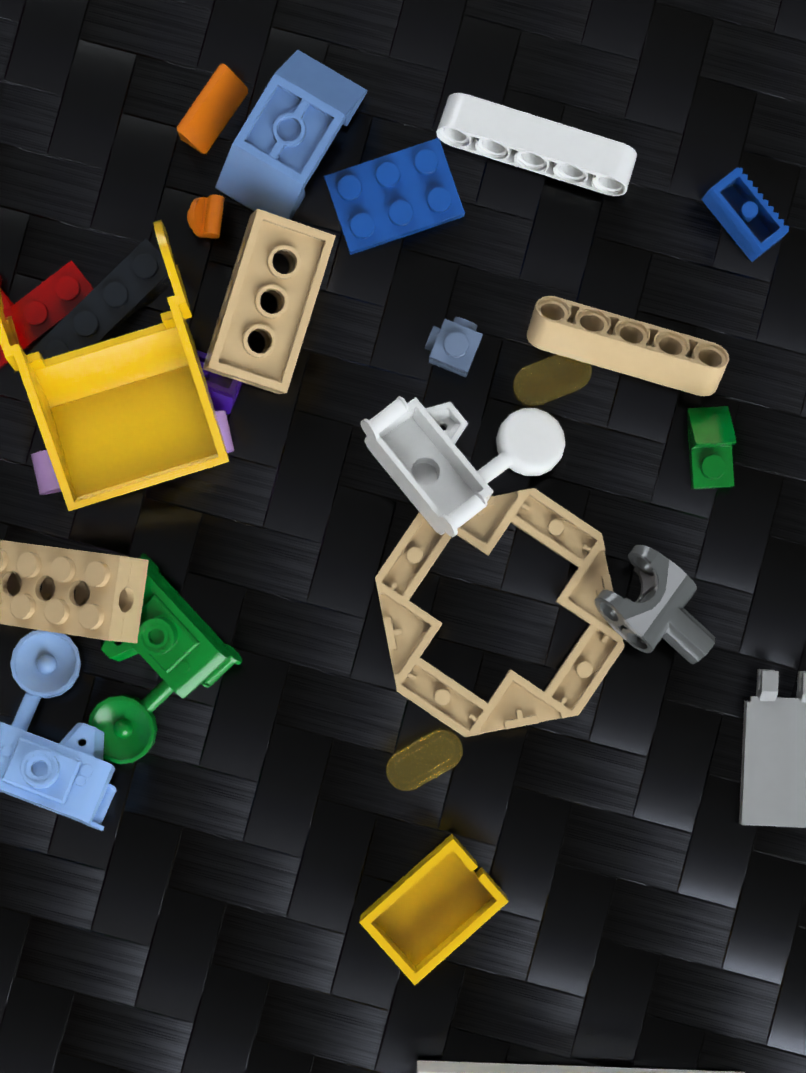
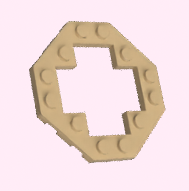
M535 488L491 496L485 508L457 529V536L489 556L509 524L512 523L577 567V570L555 602L589 625L544 691L510 669L489 701L485 702L420 658L443 623L409 600L451 539V536L446 532L443 535L438 534L420 512L375 577L397 692L464 737L578 716L624 649L623 638L609 625L595 605V599L602 590L613 591L602 533Z

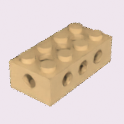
M260 209L251 213L202 369L276 394L287 393L336 236ZM274 254H281L288 260L289 270L287 274H281L274 269L272 263ZM263 292L272 294L277 301V308L273 314L265 312L261 307L260 298ZM252 331L259 332L265 340V347L261 353L252 351L248 345V336Z
M0 540V624L107 641L137 643L149 560Z

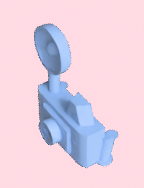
M32 631L20 639L13 649L10 662L13 678L26 693L12 725L0 722V792L103 831L104 826L101 824L117 792L116 787L109 784L115 768L112 764L103 761L105 733L86 723H77L60 743H56L27 732L40 699L60 696L69 690L79 677L81 668L79 650L70 637L55 632ZM81 739L86 740V744L84 746L79 745V741Z

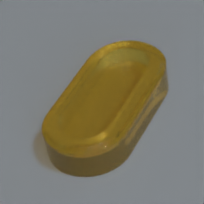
M554 355L528 365L517 373L513 381L514 395L522 404L536 407L576 392L589 382L592 374L591 364L561 355Z
M438 729L432 731L390 757L386 768L389 782L395 788L402 791L417 789L459 763L463 754L462 743L458 736L450 730Z

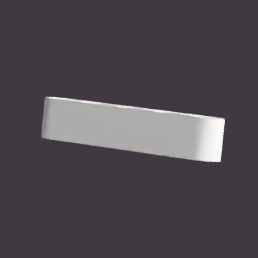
M464 93L449 95L436 131L437 137L452 147L610 196H621L627 192L637 158L636 151L624 143Z

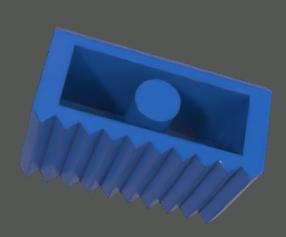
M737 167L711 187L701 200L750 261L753 262L780 241L789 232V226L784 225V219H778L779 213L773 212V206H768L769 200H763V194L758 193V187H752L753 181L747 180L748 174H742L743 168Z

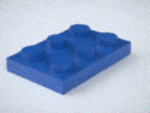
M439 138L324 176L350 255L465 217V212Z

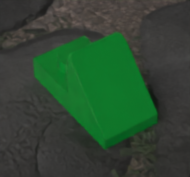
M728 406L687 408L691 490L734 487L732 445L736 444V435Z

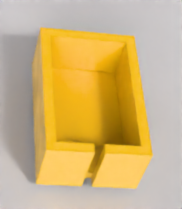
M453 834L449 835L360 915L359 923L414 985L421 981L509 902L506 894L482 867L477 872L474 871L478 868L476 860Z

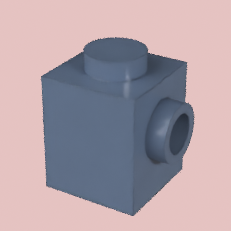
M455 317L453 322L444 319L441 329L433 326L425 349L431 351L429 363L466 378L483 336L482 333L476 331L478 326L460 317Z

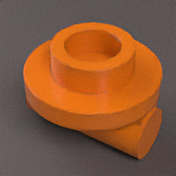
M212 194L209 197H198L192 201L187 213V221L189 227L199 238L217 239L220 237L225 200L223 196Z

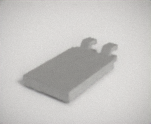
M757 669L756 696H750V701H744L739 823L741 825L806 828V671H798L797 698L777 697L779 671Z

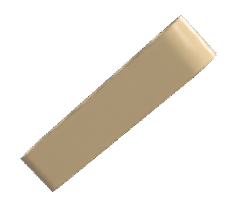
M544 296L538 299L527 330L529 343L540 350L698 396H710L716 392L729 362L727 351L714 342L555 296Z

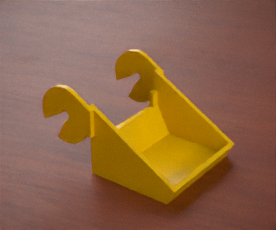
M162 220L153 222L175 295L167 297L171 311L160 314L163 322L161 324L43 359L39 351L26 355L19 345L12 316H4L0 291V344L6 360L15 372H20L68 511L229 462V456L195 343L185 320L191 318L192 314L178 265H175L168 235Z

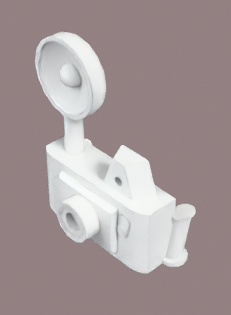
M398 396L395 401L370 420L363 419L361 427L366 434L364 442L370 452L430 526L440 535L446 532L449 536L454 537L458 534L457 529L487 506V501L493 493V490L487 483L506 469L510 468L512 471L525 476H540L555 467L562 458L565 448L564 431L559 422L548 412L537 408H522L509 414L501 423L496 436L497 452L499 455L478 471L475 470L455 445L468 422L451 402L424 408L416 397L407 403L403 397ZM440 425L445 426L446 430L443 431Z

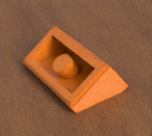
M222 63V65L218 66L176 127L180 139L201 154H206L249 91L247 86L225 64Z

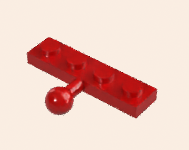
M71 260L13 304L1 289L2 279L0 275V291L4 316H12L19 345L23 351L52 330L94 289ZM0 344L1 369L9 362L6 360Z

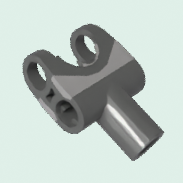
M635 545L628 554V559L635 567L634 571L639 576L641 582V593L637 601L633 602L628 598L623 599L610 590H602L595 599L597 610L623 639L639 651L651 653L663 638L690 664L697 663L712 649L716 637L684 608L697 590L695 582L680 567L658 551L645 545Z

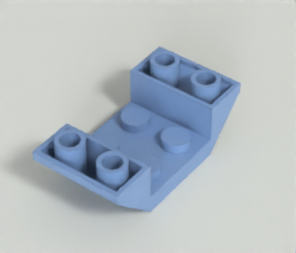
M297 50L274 73L232 143L215 188L252 211L260 209L291 220L306 196L305 186L341 126L349 124L367 94V90Z

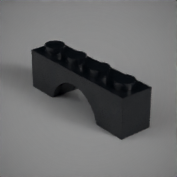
M146 238L28 354L39 351L43 359H48L106 341L127 318L142 307L151 304L171 285L162 254Z

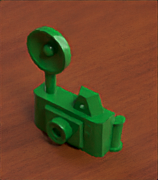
M145 554L139 556V559L149 560L137 643L122 642L119 645L116 641L100 640L101 650L108 658L119 662L140 654L163 680L142 700L127 694L113 695L97 704L90 714L88 725L94 726L105 733L103 758L117 764L133 763L149 752L155 743L158 730L153 711L173 692L184 699L200 684L209 688L234 664L240 665L242 663L239 653L217 636L159 573V568L155 562Z

